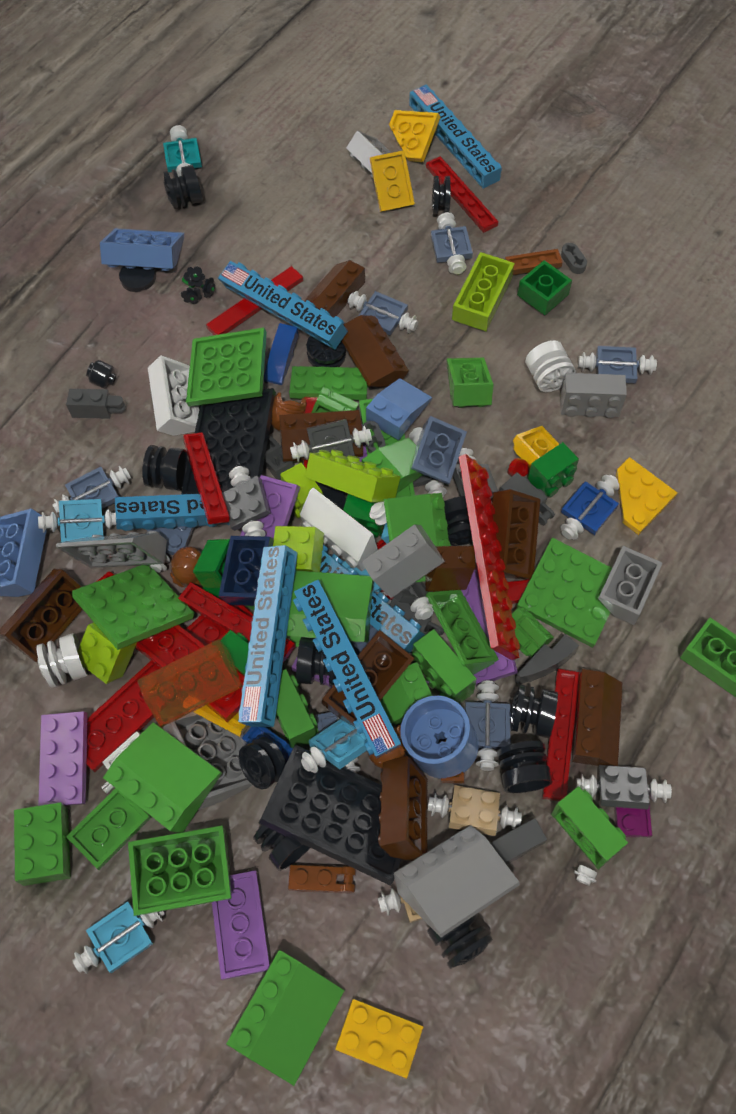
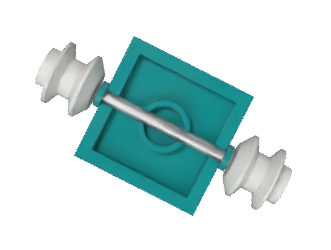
M181 125L172 127L170 130L172 142L163 143L168 172H172V169H175L179 177L182 176L181 167L193 164L194 168H200L202 165L197 138L188 139L187 130Z

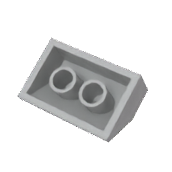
M358 130L346 147L351 152L350 156L360 161L362 168L371 172V177L373 175L369 158L392 153L377 138Z
M414 524L361 563L372 580L390 598H393L443 564L445 560L423 527Z
M622 546L598 599L614 617L635 625L663 563Z

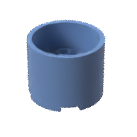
M429 696L414 703L404 715L400 730L401 740L407 752L423 772L434 778H447L467 771L474 763L479 749L478 737L467 713L455 700L444 696Z

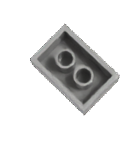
M566 373L560 394L561 415L619 417L627 395L626 376Z

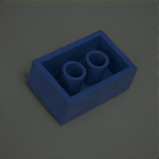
M230 536L219 591V597L227 604L255 606L263 547L273 546L274 540L271 537Z

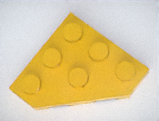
M394 110L389 126L402 150L405 151L408 161L424 163L440 120L439 113Z
M630 457L616 471V478L620 486L618 494L622 509V523L637 535H640L676 497L678 492Z

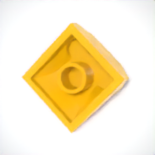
M543 426L517 434L513 439L514 451L521 459L527 461L529 468H531L532 462L559 445Z

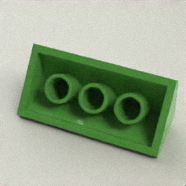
M461 590L427 592L426 597H428L430 604L433 605L432 608L463 667L466 666L474 675L499 660L495 651L491 649L488 638Z

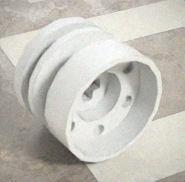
M559 341L544 342L531 350L526 357L525 363L540 391L552 392L558 390L563 386L566 373H576L571 360L567 357L568 355Z
M75 633L60 637V648H57L53 641H48V649L43 643L37 645L39 668L50 688L57 687L58 680L62 685L66 684V673H69L73 680L89 676V671L82 666L77 652L80 642Z

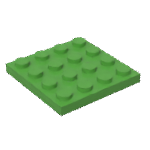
M265 328L193 339L186 403L189 407L262 396L267 335Z
M552 537L516 608L524 607L536 619L593 648L610 614V611L598 598L612 568Z
M140 565L72 591L74 600L117 650L191 620L194 612L187 604L178 599L179 596L154 569L150 568V565Z

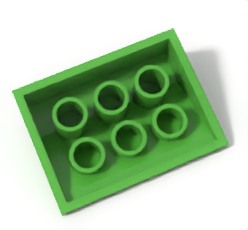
M442 493L383 499L389 541H392L415 524L423 527L435 546H451L448 538V524L445 517V503ZM425 576L416 582L425 581Z
M295 570L286 636L316 638L313 630L308 632L303 622L306 616L303 610L298 612L293 599L296 598L294 591L319 580L349 641L368 642L373 580L370 576Z
M153 722L114 760L103 779L169 831L182 833L222 772Z
M223 825L128 842L134 916L232 899L228 842Z
M279 950L226 1044L295 1086L345 990Z

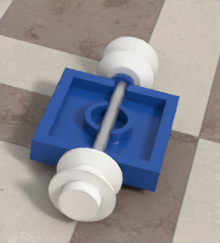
M603 475L602 481L597 482V488L585 481L561 510V513L568 517L566 524L561 525L562 535L565 538L576 540L578 533H582L584 528L593 535L598 532L619 505L618 502L609 497L613 496L614 490H618L620 487L616 477Z

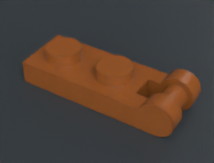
M290 865L288 890L355 893L353 876H356V869L352 867ZM337 876H344L343 884H337Z

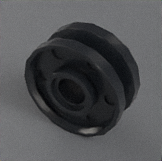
M434 176L432 190L433 214H438L439 206H443L444 213H449L451 200L450 176H445L444 184H440L439 176Z
M309 336L306 344L307 357L313 367H340L346 358V347L342 341L334 350Z
M263 736L258 737L252 743L242 746L239 750L240 767L247 780L253 786L263 790L278 782L286 763L282 752L273 741Z

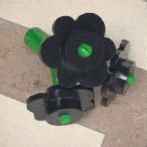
M198 266L194 267V269L188 267L187 272L184 273L182 282L189 286L186 291L181 292V297L184 298L186 303L197 304L198 300L202 299L199 288H202L205 298H210L215 292L214 278L206 279L205 284H203L202 280L205 279V275Z

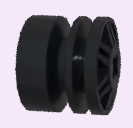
M193 164L181 167L182 176L179 177L175 169H172L173 178H170L168 171L163 172L165 191L174 209L178 208L177 199L180 200L182 207L185 206V197H188L191 204L203 201Z
M150 445L143 459L142 478L144 485L161 488L164 484L166 489L181 491L188 466L187 451L171 447L167 452L163 446L158 448V446Z
M465 496L454 497L444 501L445 517L448 524V538L451 546L473 543Z
M301 637L296 665L297 683L313 684L315 675H319L320 685H325L326 676H329V686H333V680L336 679L333 670L328 672L323 662V659L326 658L323 650L318 652L313 642L315 638Z
M519 684L511 707V731L517 732L519 723L522 722V733H527L529 725L532 724L534 725V735L550 738L555 721L558 692L542 689L539 698H535V689L530 686L528 696H524L525 685Z
M518 742L498 750V759L501 760L500 768L509 770L502 774L505 792H532L546 788L553 783L550 767L540 765L548 759L544 753L546 748L543 742Z
M264 825L257 830L253 838L257 844H261L262 851L266 852L273 849L269 855V860L278 871H282L294 864L310 849V847Z
M477 914L443 937H440L431 927L427 930L435 946L447 942L448 947L441 954L443 958L452 953L455 955L454 958L447 962L450 969L459 965H465L484 952L488 944L493 941L490 934L479 939L478 936L486 930L485 926L472 928L471 925L478 919Z

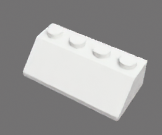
M162 355L148 367L157 431L172 436L195 432L199 405L189 407L186 403L190 366Z
M315 488L309 491L300 513L303 522L301 524L302 527L318 528L324 533L323 544L327 543L334 554L343 556L350 567L353 569L356 567L362 572L365 567L361 562L378 551L374 535Z

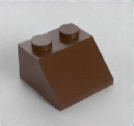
M435 546L445 562L425 575L426 591L466 590L475 570L474 546Z

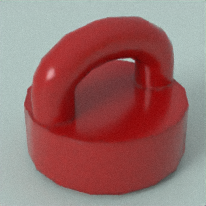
M516 458L510 463L508 474L513 476L519 473L525 477L529 471V464L523 459Z

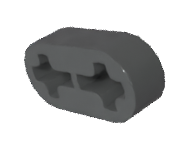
M573 243L564 244L561 251L562 259L573 273H583L587 266L585 256L577 245Z
M375 421L365 422L362 425V429L365 426L366 429L374 431L372 441H369V446L366 444L368 452L371 454L376 450L374 442L380 448L386 446L379 425Z

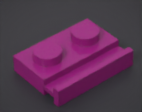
M650 805L649 809L614 807L616 827L620 828L626 837H652Z

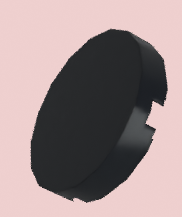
M123 266L119 272V279L126 290L141 292L140 290H147L154 284L156 275L154 269L147 270L136 266V268H126Z

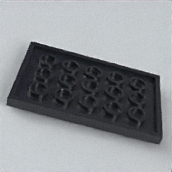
M274 388L263 389L262 396L200 405L195 433H203L222 493L233 488L229 473L237 466L249 469L248 476L251 478L262 475L274 398L276 396ZM188 461L181 495L199 494L190 461Z
M295 744L259 824L391 886L395 879L394 873L398 870L401 859L391 857L380 847L378 842L381 830L379 814L381 813L380 792H382V785L344 767L339 770L328 760H326L325 767L317 766L318 771L316 773L307 771L301 762L302 753H311Z

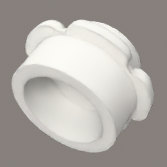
M579 865L577 871L574 870V874L577 875L576 880L590 886L591 882L595 883L597 881L595 880L597 872L588 867Z

